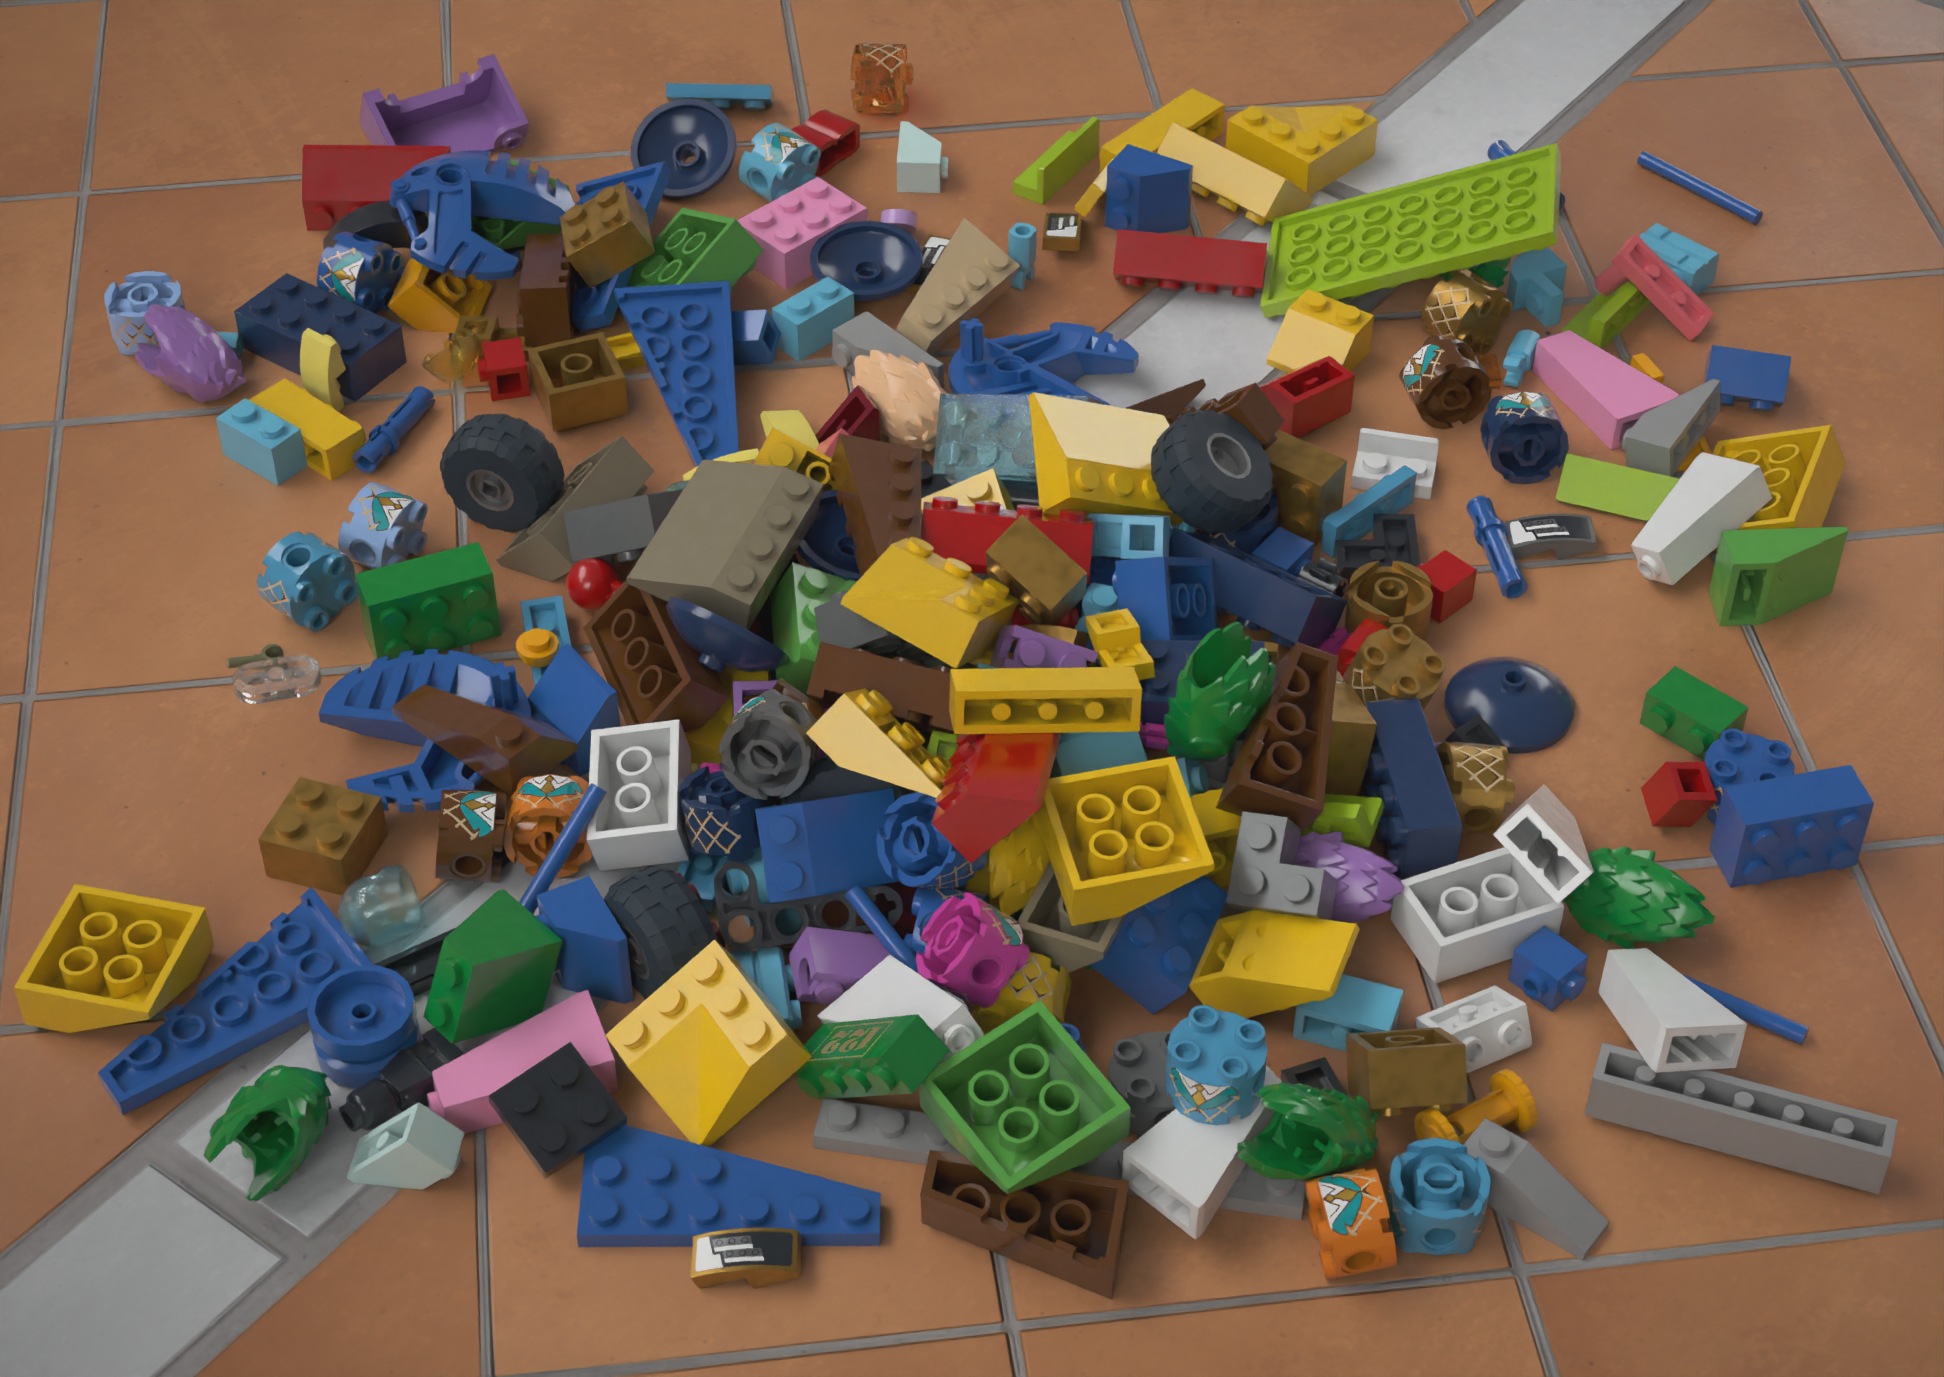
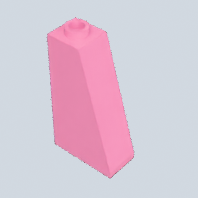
M1570 330L1537 340L1532 371L1610 450L1622 447V440L1626 430L1633 428L1642 414L1680 396L1675 391Z
M582 991L432 1071L435 1091L427 1093L430 1110L463 1131L464 1134L504 1123L489 1103V1095L569 1042L574 1045L609 1093L617 1091L615 1059L589 991Z

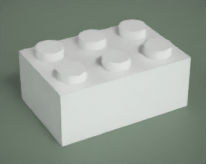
M679 719L591 730L589 786L593 783L607 792L587 825V843L599 871L689 861V847L681 809L679 786L691 774V750Z
M1505 847L1400 880L1405 888L1399 895L1393 898L1391 921L1434 984L1513 958L1514 949L1544 925L1559 935L1564 910L1562 902L1558 904Z

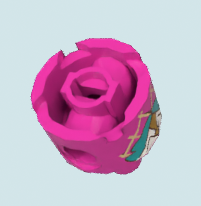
M970 892L963 893L965 895L964 899L961 900L956 896L947 899L928 921L920 940L927 943L925 953L922 954L917 951L916 964L919 974L928 981L969 1004H978L983 1008H988L996 1002L1000 990L1005 986L1012 973L1019 971L1026 964L1030 950L1023 943L1024 935L1020 923Z

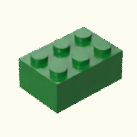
M479 542L355 574L365 635L375 660L388 655L389 659L392 660L398 658L400 652L414 650L415 655L424 654L426 649H439V652L501 636L493 572Z

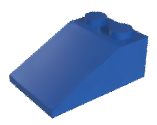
M893 788L756 808L755 813L769 903L848 891L858 884L864 888L899 881L893 880L886 874L878 858L876 844L878 828L884 829L885 822L888 817H883L887 808L895 802Z

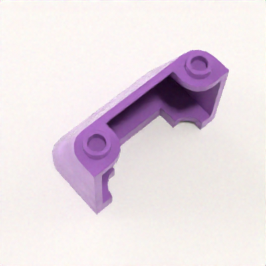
M494 54L479 58L477 63L480 68L471 76L468 75L467 71L460 73L459 83L398 101L395 93L389 94L386 100L379 88L362 93L359 121L365 136L372 145L450 146L451 153L469 150L494 152L504 148L506 150L517 148L524 141L523 138L527 134L529 122Z

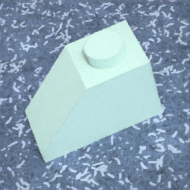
M901 121L897 153V192L940 193L941 179H948V157H942V143L908 121Z
M418 1102L359 1138L346 1178L354 1183L423 1190L440 1179H447L455 1172L461 1160L459 1150L464 1132Z

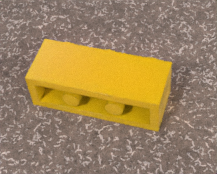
M286 378L249 399V401L301 429L307 466L330 481L355 467L354 462L357 460H353V455L365 444L366 433L357 421L345 417L330 404L323 403L312 396L305 388L298 387Z

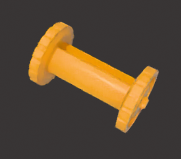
M1503 1069L1491 1076L1489 1081L1490 1093L1445 1116L1433 1108L1418 1112L1414 1119L1415 1132L1418 1140L1441 1138L1457 1141L1463 1145L1483 1120L1487 1118L1501 1127L1508 1124L1513 1130L1523 1133L1535 1127L1537 1123L1538 1111L1536 1103L1524 1081L1513 1071ZM1453 1126L1460 1129L1461 1136L1456 1135Z

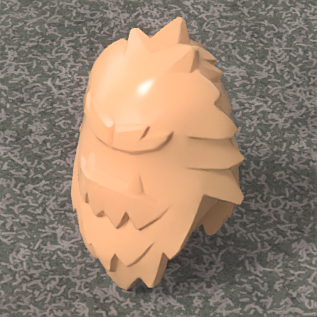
M876 349L870 351V356L859 355L855 358V376H852L853 388L857 385L861 386L879 409L880 433L890 438L889 442L893 444H902L928 452L935 448L950 430L954 411L949 404L946 391L941 388L938 378H935L926 362H918L917 364L904 355L898 358L890 352L886 354Z

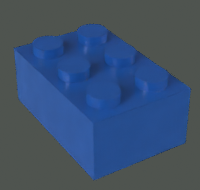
M1163 556L1115 561L1116 571L1113 573L1112 585L1114 593L1118 596L1119 610L1128 608L1140 626L1141 640H1202L1209 632L1218 628L1213 558Z
M1852 765L1725 786L1709 850L1730 888L1749 884L1756 885L1765 881L1800 877L1805 874L1855 866L1859 858L1874 802Z
M1204 875L1128 912L1104 959L1089 965L1151 1014H1155L1186 993L1226 902L1228 893Z

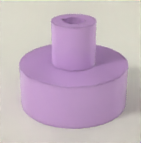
M888 209L881 212V222L897 226L909 234L917 231L918 215L904 209Z

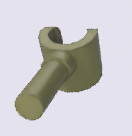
M277 644L266 645L262 649L261 654L226 659L228 669L264 666L265 673L270 677H281L287 674L289 670L283 649Z

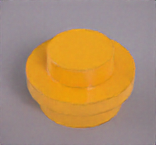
M531 629L521 634L516 641L518 656L530 667L540 668L549 665L559 650L557 636L546 629Z

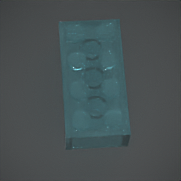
M940 394L934 474L953 481H964L993 468L1000 479L1037 482L1029 395ZM1051 395L1107 405L1090 396Z

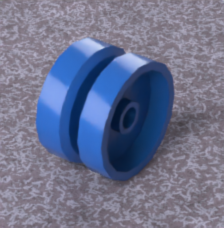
M356 965L336 971L319 983L309 998L307 1016L321 1071L325 1072L333 1082L349 1088H358L372 1078L380 1079V1071L401 1049L410 1048L422 1040L419 1023L416 1018L417 1011L414 995L408 981L396 971L379 965Z

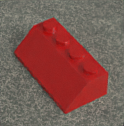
M303 145L302 204L307 230L330 231L348 213L368 204L390 201L392 181L399 179L405 172L425 160L451 153L450 146Z
M1118 229L1113 276L1115 279L1121 280V285L1126 287L1141 288L1143 287V282L1158 283V289L1166 291H1180V286L1195 287V292L1200 294L1216 295L1217 289L1232 290V296L1254 298L1255 293H1262L1268 257L1267 243Z
M943 496L933 497V502H924L921 540L932 545L934 548L933 553L946 560L954 558L964 562L971 567L972 573L987 574L986 551L1021 515H1024L1087 572V584H1089L1093 519L1086 518L1084 511L1061 509L1059 515L1045 514L1042 507L1034 505H1018L1017 511L1000 509V503L993 501H975V507L958 505V499Z
M1062 733L960 734L955 742L958 745L956 752L949 759L951 764L950 770L942 779L944 783L943 790L935 799L937 808L931 822L932 825L970 863L975 861L1042 807Z

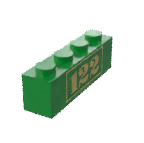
M919 1014L822 1024L804 1045L812 1058L795 1072L798 1076L796 1082L806 1094L817 1099L913 1094L950 1050Z

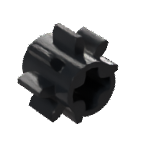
M1320 557L1318 564L1311 561L1306 563L1298 575L1299 578L1341 598L1344 597L1348 587V580L1341 576L1344 567L1323 557Z

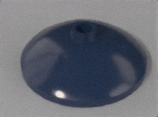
M692 98L673 100L654 109L640 123L631 143V162L633 168L636 169L665 161L672 173L662 197L671 199L696 197L708 192L719 184L732 167L737 149L735 131L728 117L715 105ZM695 157L693 161L685 163L687 158Z
M876 221L852 222L837 227L819 238L813 246L810 255L811 272L817 282L829 276L854 292V301L861 302L887 299L904 291L916 281L923 264L921 248L912 235L897 226Z
M837 490L824 491L821 495L817 517L797 548V551L814 569L838 576L846 581H858L861 575L854 556L856 547L853 537H848L845 527L847 517L844 508L839 507L836 497Z
M670 597L666 605L668 616L680 637L690 647L701 653L698 662L716 672L722 673L725 666L750 673L776 670L784 667L789 659V656L784 651L762 637L700 606L675 597Z
M1492 657L1463 667L1449 681L1444 699L1446 715L1455 729L1479 714L1504 746L1507 747L1508 753L1512 754L1536 752L1556 744L1569 731L1575 709L1570 690L1558 676L1537 663L1515 657Z

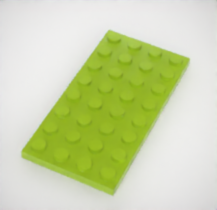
M1554 143L1274 218L1260 304L1265 318L1286 315L1288 308L1307 289L1321 293L1334 300L1359 297L1370 291L1394 288L1402 283L1422 278L1430 279L1441 273L1457 269H1469L1480 263L1504 260L1512 255L1532 250L1539 251L1558 244L1561 152L1558 144Z

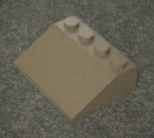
M703 459L628 575L626 583L667 602L670 597L685 600L749 630L817 517L824 484L786 467Z

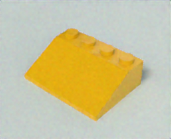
M1034 392L1029 395L1039 506L1043 508V513L1059 515L1061 509H1075L1084 511L1086 518H1089L1091 513L1170 516L1171 526H1177L1183 522V519L1178 515H1174L1166 502L1161 499L1151 475L1152 447L1156 444V440L1169 427L1164 415Z
M1832 425L1717 441L1712 453L1716 456L1759 465L1772 496V499L1737 530L1822 527L1846 464ZM1717 546L1713 551L1718 552L1719 546Z

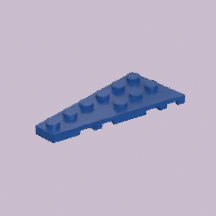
M662 161L576 184V192L580 196V201L576 205H582L596 197L602 189L609 186L613 187L624 181L647 213L650 228L672 171L667 163ZM635 264L591 289L579 273L574 270L573 279L577 283V291L573 294L572 322L580 332L595 328L601 329L611 325L618 308L614 288H626Z
M729 281L614 288L615 299L694 466H699L703 459L713 460L739 452Z
M312 887L300 896L301 904L288 915L282 912L270 922L271 930L257 942H247L196 987L197 994L182 1007L176 1004L164 1014L165 1022L150 1035H140L98 1072L102 1086L122 1115L308 1021L307 1009L309 998L321 981L342 969L356 965H373Z
M625 1125L585 1152L577 1242L578 1247H692L693 1236L729 1229L765 1227L798 1230L802 1235V1246H880L881 1197L879 1192Z

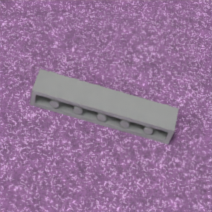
M1603 1042L1593 1074L1584 1114L1589 1117L1876 1194L1880 1192L1891 1159L1898 1120L1709 1070L1656 1073L1648 1066L1639 1052Z

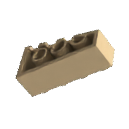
M964 218L905 311L895 331L932 356L960 332V322L962 320L970 321L971 318L978 317L1006 293L1020 265Z

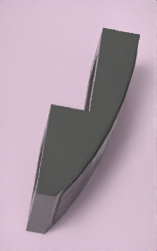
M1564 513L1543 514L1505 522L1509 546L1515 559L1554 549L1557 559L1560 560L1598 549L1590 516Z

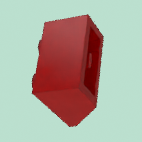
M1329 355L1260 385L1259 388L1285 420L1278 430L1297 438L1351 412L1355 375Z

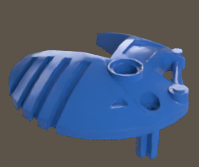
M469 150L442 154L412 167L399 179L391 182L390 204L398 209L403 225L408 230L412 241L411 257L414 260L441 273L451 270L453 271V276L459 278H467L473 274L476 280H497L514 277L520 270L519 260L471 231V216L561 225L560 217L569 208L574 206L572 196L558 178L555 189L549 183V171L542 166H538L537 175L531 172L530 161L520 157L518 166L510 164L511 154L500 152L497 161H490L491 151ZM412 210L429 212L428 228L421 235H419L415 225L416 220Z
M971 318L970 321L962 320L960 322L961 348L954 354L950 362L949 384L954 396L970 410L979 412L980 415L999 422L1032 427L1029 395L1031 393L1110 406L1106 401L1071 383L1085 374L1134 373L1139 363V354L1121 338L1118 342L1113 340V334L1103 331L1102 334L1095 332L1093 327L1064 322L1052 323L1050 330L988 339L983 334V323H979L977 318Z
M426 649L424 654L415 655L414 650L400 652L399 657L392 660L389 659V655L373 660L370 668L361 672V667H358L344 676L325 694L319 711L320 722L365 736L423 746L414 763L346 780L347 789L381 797L385 811H389L388 804H394L400 812L405 813L415 812L413 802H418L426 812L440 810L442 789L475 791V788L484 777L392 713L391 707L425 684L532 718L528 698L516 681V672L513 665L505 667L503 662L494 664L484 658L460 651L449 650L448 655L439 654V649Z

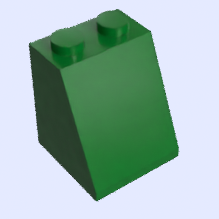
M505 889L496 891L444 938L423 1017L453 1044L523 1023L540 1014L544 1008L563 940Z

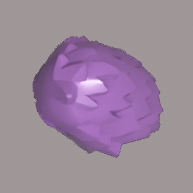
M158 304L149 306L144 319L154 332L159 346L157 348L142 342L138 343L139 351L135 352V357L140 366L143 367V370L162 380L164 384L179 394L189 393L193 399L201 403L221 399L246 382V377L243 376L242 360H239L233 349L218 335L212 326L194 313L178 306L167 307Z
M1312 832L1299 839L1295 865L1325 869L1338 880L1331 917L1332 921L1346 923L1368 920L1369 916L1391 910L1393 903L1390 901L1405 888L1400 881L1402 879L1392 874L1397 871L1395 865L1369 850L1344 843L1343 832H1332L1322 835Z

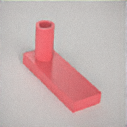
M1634 234L1623 244L1611 261L1613 265L1595 278V286L1603 295H1610L1630 280L1689 341L1702 332L1714 314L1637 234Z

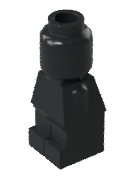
M430 1029L422 1034L423 1040L410 1048L401 1049L380 1071V1079L372 1078L347 1095L346 1103L339 1107L342 1120L353 1132L361 1128L373 1130L392 1118L397 1113L398 1108L403 1112L418 1102L425 1107L429 1106L427 1093L435 1091L432 1071L464 1055L463 1052L454 1043H450L437 1029Z

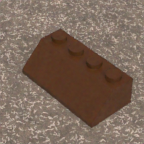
M625 581L583 628L608 684L617 692L618 706L627 726L679 719L684 732L701 728L729 698L717 672L699 663L698 660L701 653L690 647L680 637L668 616L667 601L629 585Z

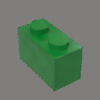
M1675 666L1646 692L1640 724L1705 760V753L1714 741L1720 739L1723 731L1738 729L1743 732L1749 707Z

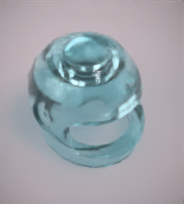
M404 865L385 866L377 874L356 880L341 897L338 914L342 928L361 946L383 949L397 944L418 931L421 927V909L413 879Z

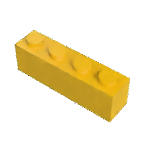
M1193 88L1189 89L1101 146L1099 154L1100 173L1127 144L1156 153L1173 122L1212 141L1223 133L1225 104Z
M1134 667L950 669L949 713L954 734L1140 732L1142 688Z

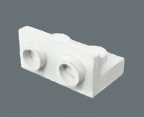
M1362 428L1359 434L1351 488L1369 490L1379 483L1384 476L1391 475L1406 465L1417 472L1414 497L1430 500L1436 471L1439 439Z
M1492 986L1415 1018L1417 1029L1441 1027L1465 1043L1466 1074L1527 1049L1532 1045L1526 1003L1497 986Z

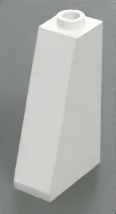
M1701 452L1632 542L1631 547L1636 556L1637 568L1640 573L1649 580L1674 585L1719 546L1723 530H1737L1772 499L1760 466Z
M1544 784L1513 811L1493 834L1558 904L1594 872L1574 815Z
M1649 949L1608 950L1598 993L1654 1072L1736 1068L1747 1023Z
M891 955L887 956L817 1015L820 1021L826 1024L919 1014L950 1050L938 1065L985 1035L963 1003Z
M1266 1066L1264 1086L1280 1084L1282 1080ZM1260 1103L1251 1115L1241 1119V1114L1235 1117H1229V1124L1211 1125L1196 1122L1175 1109L1123 1151L1122 1180L1129 1181V1188L1196 1240L1203 1234L1246 1165L1238 1157L1240 1151L1237 1150V1143L1250 1141L1251 1138L1264 1130L1271 1121L1274 1110Z

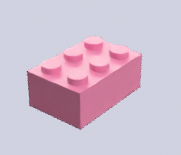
M816 177L737 221L764 250L756 259L754 269L786 290L813 275L810 266V255L813 246L819 238L841 225L867 221V207L819 177Z

